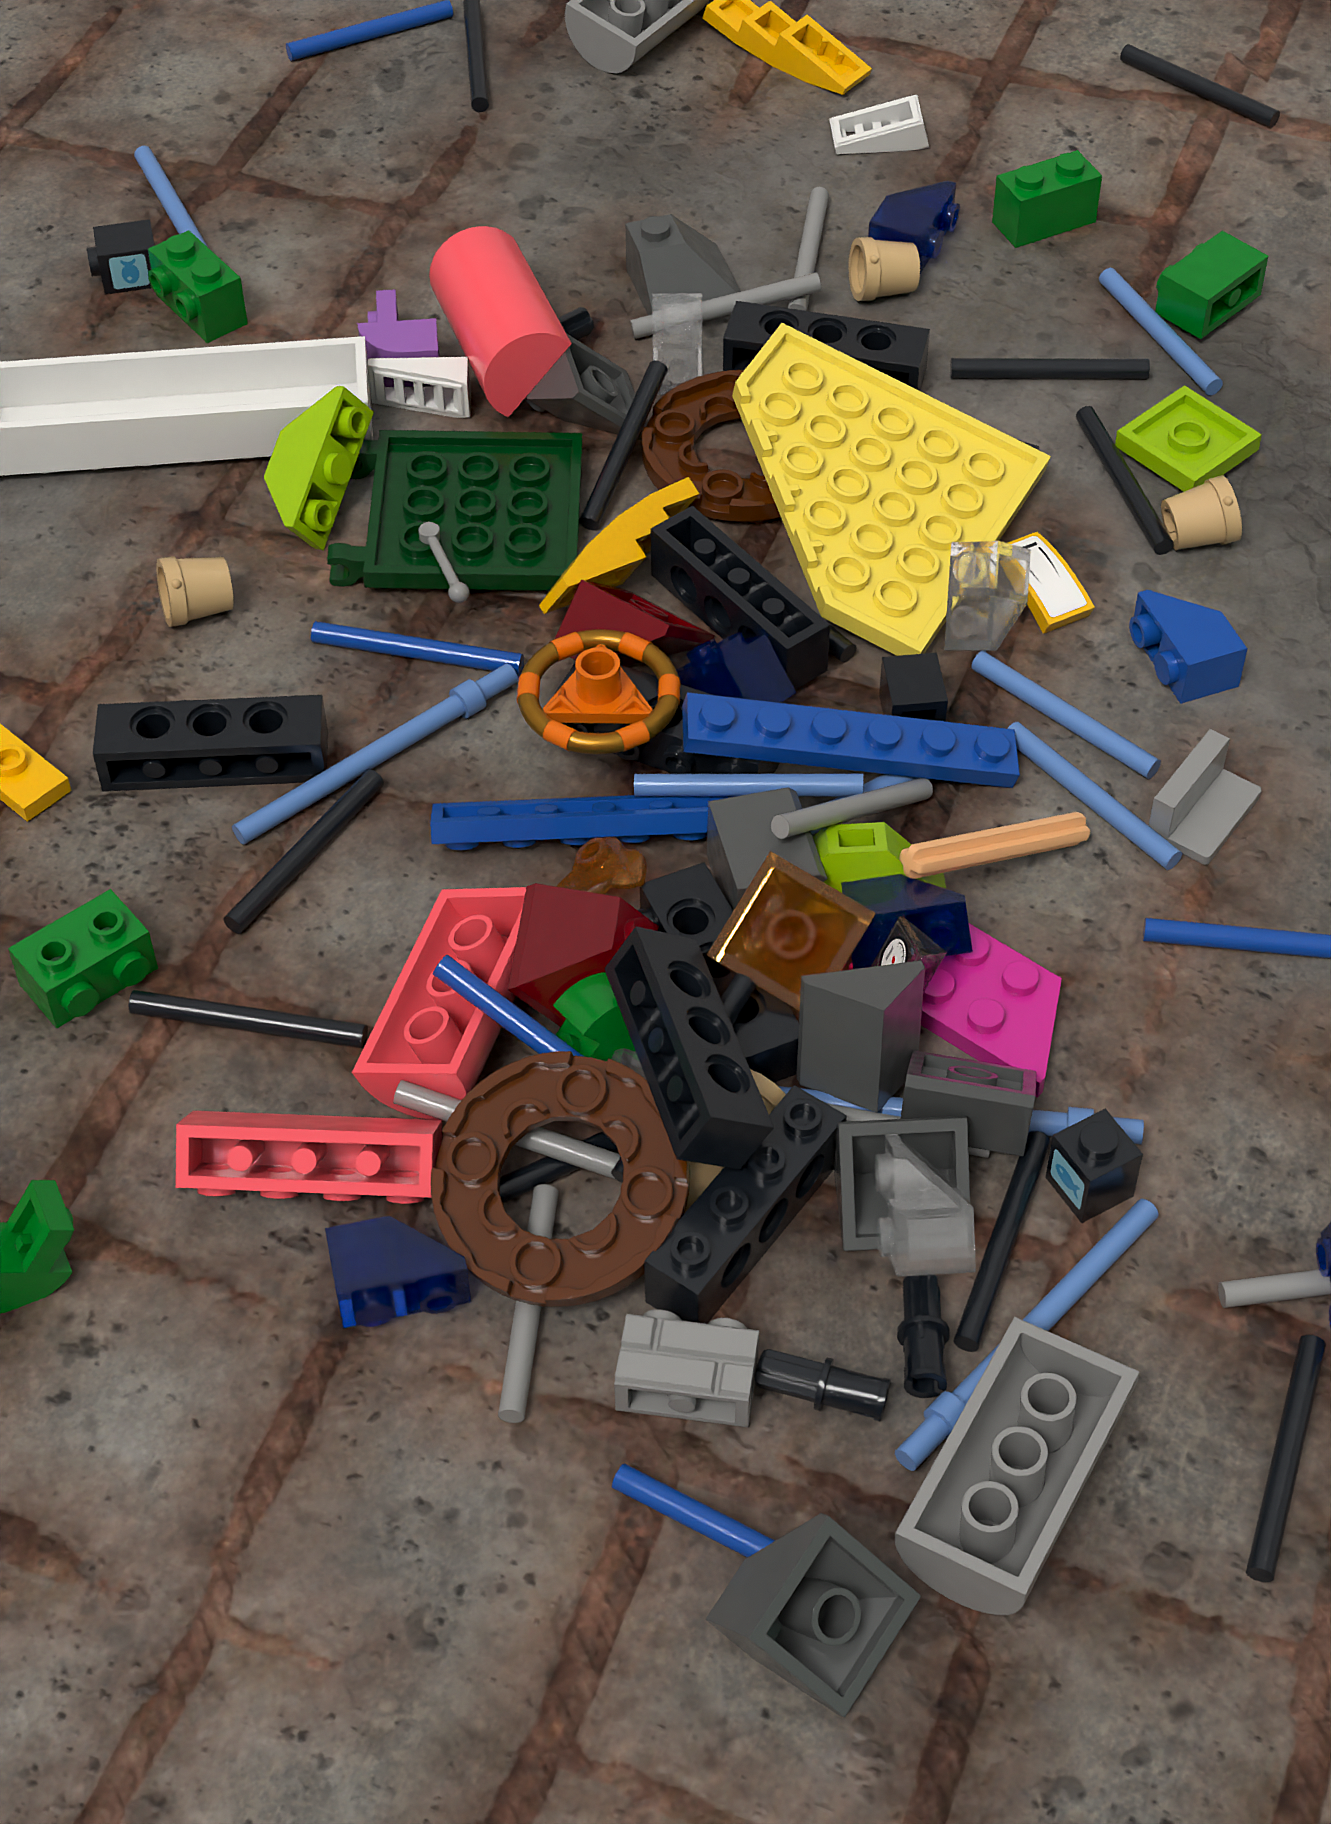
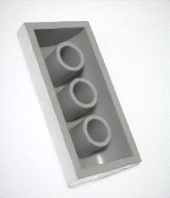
M570 0L566 3L565 23L573 45L588 63L607 73H621L713 0Z
M1014 1317L895 1532L896 1549L907 1567L932 1589L965 1607L994 1615H1010L1021 1610L1138 1382L1140 1371Z

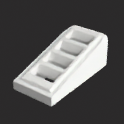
M917 95L829 119L836 154L915 151L929 148ZM846 132H855V134L847 136Z
M468 357L368 358L367 366L373 404L449 417L470 418L471 388ZM383 377L393 378L394 387H384ZM404 380L413 382L414 387H404Z

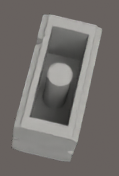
M650 1310L644 1313L643 1316L627 1314L615 1373V1409L617 1411L748 1427L759 1355V1330L747 1329L743 1323L730 1318H717L710 1321L709 1324L681 1321L679 1316L666 1310Z

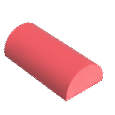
M471 227L451 236L437 250L430 266V284L465 356L468 357V362L486 398L496 411L509 418L572 343L514 237L494 227Z
M526 887L441 890L352 1071L360 1085L374 1098L406 1115L421 1119L440 1120L394 1104L393 1099L399 1082L404 1080L460 1100L475 1087L502 1026L435 977L433 971L442 958L449 955L513 1003L516 995L507 989Z

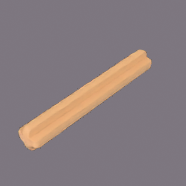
M1072 812L912 844L909 848L901 851L899 860L904 865V874L909 878L916 879L1075 846L1082 841H1087L1090 836V829L1086 826V817L1082 813Z

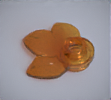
M616 837L594 838L586 842L578 850L572 871L556 887L606 894L611 887L617 889L636 888L642 886L645 882L647 874L646 859L637 849H625L624 845Z

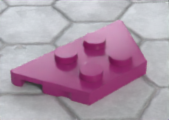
M965 920L910 939L918 953V957L907 940V962H913L916 959V961H922L925 966L921 1026L978 1061L1036 1071L1035 1096L1038 1098L1044 1088L1062 978ZM884 949L880 954V959V951L854 960L849 965V970L877 966L878 959V966H880Z

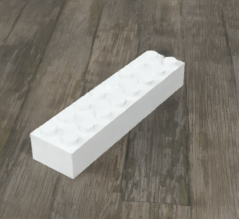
M365 336L0 362V476L269 457L272 455L280 431L336 386H344L372 410ZM372 419L364 438L366 440H373Z

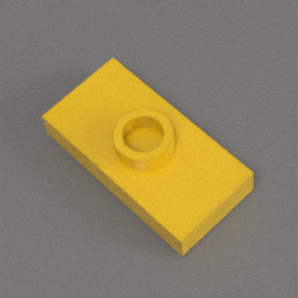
M0 724V800L28 822L71 792V786L67 776Z

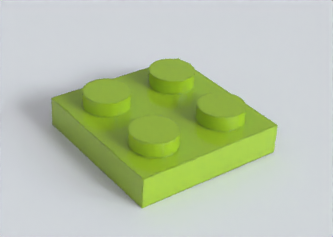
M1184 385L1117 430L1115 445L1118 449L1185 492L1204 484L1207 479L1224 475L1258 451L1262 434Z

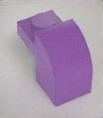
M396 289L376 291L377 311H368V323H357L359 337L365 336L367 359L440 357L436 318L399 321ZM383 377L384 387H394L393 378ZM404 380V387H414L413 382Z

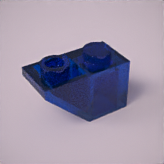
M943 181L886 195L869 222L868 237H872L874 240L915 244L919 253L921 274L930 258L936 259L938 257L946 232H953L957 225L960 204L955 203L956 183Z
M740 632L718 643L715 639L709 640L690 650L686 654L690 662L676 670L681 685L715 696L781 703L796 693L766 634L744 639Z
M902 874L841 883L853 969L877 966L878 959V966H880L885 947L896 936H902L907 942V962L914 961L915 959L923 960L973 952L964 894L921 880L912 879ZM897 921H899L907 937L909 938L910 942L912 943L913 947L918 953V957L915 951L913 950L912 946L910 945L908 939L906 938L905 934L903 933L902 929L900 928L899 924L897 923Z
M385 1216L325 1228L343 1328L356 1325L365 1327L379 1326L392 1318L421 1312L430 1314L443 1313L453 1309L456 1305L471 1302L465 1257L395 1218Z

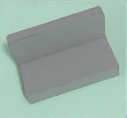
M1209 729L1155 796L1148 825L1180 850L1183 855L1204 865L1211 862L1259 800L1261 794V787L1223 769L1230 738L1212 729Z

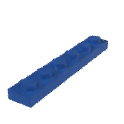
M687 692L682 705L684 752L1013 788L1020 775L1014 729Z
M635 795L434 803L432 804L430 820L432 844H445L447 848L452 850H467L477 847L479 842L500 841L507 847L521 848L535 844L536 840L559 839L561 843L567 845L587 844L592 842L595 837H616L622 842L638 843L650 839L651 835L674 834V837L680 840H699L707 836L708 801L730 797H635Z

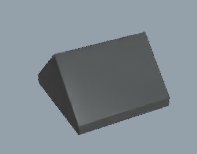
M789 787L708 801L707 858L716 883L750 940L828 879L811 831L783 839L777 838L772 832L771 821L776 815L802 809L797 792Z
M922 961L801 976L796 1077L800 1085L824 1092L876 1113L879 1112L906 1082L913 1050L919 1051L925 966Z
M913 1050L906 1076L900 1119L966 1116L968 1147L1024 1156L1035 1101L1036 1071Z
M966 1116L837 1122L834 1177L842 1248L844 1251L972 1244L968 1125Z

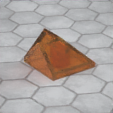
M770 851L709 950L707 957L736 974L740 973L748 976L755 982L757 987L800 1012L801 976L842 971L876 913Z

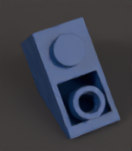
M1151 590L1138 592L1134 617H1131L1129 623L1131 637L1138 648L1145 650L1154 664L1158 679L1162 684L1169 686L1180 704L1239 687L1248 648L1221 611Z

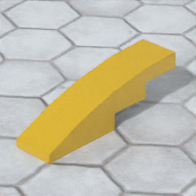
M714 0L706 5L702 19L754 56L806 83L843 95L868 77L872 71L869 65L809 15H805L796 22L772 1H768L760 8L751 0Z
M690 478L682 479L648 495L618 515L587 544L539 604L543 613L546 614L570 605L581 579L612 587L623 584L646 558L645 554L651 551L650 528L687 509L699 495Z

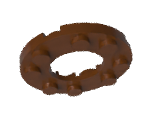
M744 370L710 373L693 378L674 387L652 407L653 415L642 430V459L647 475L654 486L660 490L689 477L699 495L687 508L694 506L704 516L714 519L763 524L770 519L781 517L764 475L760 476L752 472L750 473V478H741L739 474L731 470L719 469L711 471L708 469L706 462L701 463L698 460L694 451L695 441L704 430L718 422L741 418L732 395L735 382Z
M556 1051L525 1057L500 1068L478 1083L462 1099L447 1120L442 1130L445 1136L437 1155L436 1165L431 1170V1198L434 1213L447 1244L459 1261L474 1277L497 1293L519 1302L545 1307L575 1306L597 1301L622 1290L644 1275L645 1259L652 1251H656L665 1242L677 1222L684 1215L690 1191L689 1161L676 1159L647 1080L617 1061L609 1058L607 1061L591 1057L573 1056L571 1051ZM553 1121H580L601 1130L617 1146L624 1165L621 1193L612 1212L593 1230L575 1237L573 1236L570 1239H549L522 1230L506 1213L500 1196L501 1169L511 1148L530 1130Z

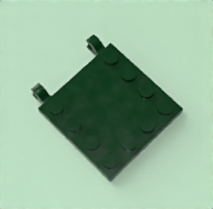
M379 430L378 440L364 439L350 479H362L369 475L372 470H375L366 546H351L345 543L329 545L327 564L331 565L330 584L345 587L354 584L359 578L363 577L364 588L449 589L450 586L430 545L422 543L419 539V526L425 522H433L439 526V542L459 582L466 584L469 589L550 591L563 572L578 556L583 454L582 433Z

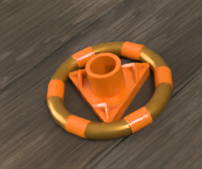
M607 629L572 632L550 641L529 659L518 678L517 703L526 723L543 740L567 751L584 754H610L624 752L649 742L650 739L659 734L669 724L680 704L681 681L671 660L652 642L629 632ZM613 651H618L643 662L653 670L658 678V701L653 710L621 668L620 659ZM579 654L575 661L576 670L542 709L539 703L540 681L544 673L556 662ZM562 723H619L630 725L609 733L579 732Z

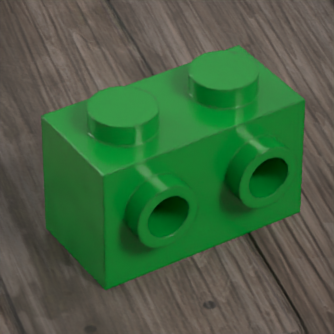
M1078 150L1063 153L1057 157L997 175L992 223L1015 248L1095 223L1102 175Z
M188 230L171 236L166 241L148 248L151 270L148 271V279L154 292L206 343L248 324L241 277L191 231Z
M1222 230L1207 242L1198 244L1190 254L1179 262L1169 265L1164 269L1157 281L1158 297L1155 312L1178 327L1202 339L1261 295L1269 256Z
M111 889L8 948L19 985L56 1029L76 1017L89 1013L99 1003L124 988L139 983L146 975L158 969L149 931Z

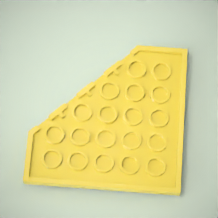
M784 323L780 324L739 376L733 390L732 397L821 617L896 656L924 654L989 557L991 549L997 545L1046 471L1051 456Z

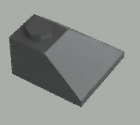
M672 214L651 216L644 220L625 223L626 270L648 315L741 292L717 244Z
M567 334L572 344L527 395L525 400L535 410L539 412L546 410L563 421L618 434L635 397L627 371ZM642 431L639 435L638 440H642Z
M820 1513L746 1558L705 1620L754 1660L837 1715L845 1718L921 1598V1595L830 1516Z

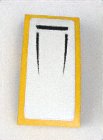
M1034 532L991 549L989 554L1012 597L1023 595L1043 634L1086 618L1095 608L1072 569L1040 533Z

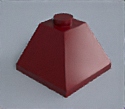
M581 579L555 639L572 632L584 630H616L629 632L648 640L668 656L709 646L715 635L631 591ZM613 651L619 657L620 665L627 666L640 662L618 651ZM579 654L572 656L570 658L576 661Z
M538 883L526 887L507 990L561 1027L566 1018L553 1006L557 999L578 981L588 976L605 972L604 968L636 926L658 931L659 926L621 897Z

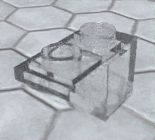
M702 293L652 294L653 360L664 363L668 368L658 395H665L674 387L703 375Z
M1000 541L951 542L944 650H998L1028 602L1031 549Z
M898 1134L885 1135L886 1154H875L877 1193H887L888 1217L877 1219V1240L880 1257H890V1263L897 1276L976 1272L973 1206L964 1193Z

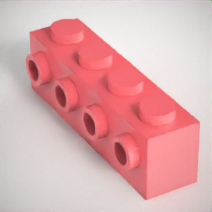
M192 1111L176 1124V1188H197V1193L205 1196H227L235 1194L236 1190L260 1191V1196L273 1199L293 1198L298 1196L299 1192L323 1193L324 1199L332 1201H353L360 1199L361 1195L386 1196V1200L392 1203H419L424 1201V1197L431 1198V1170L435 1168L437 1155L442 1143V1120Z

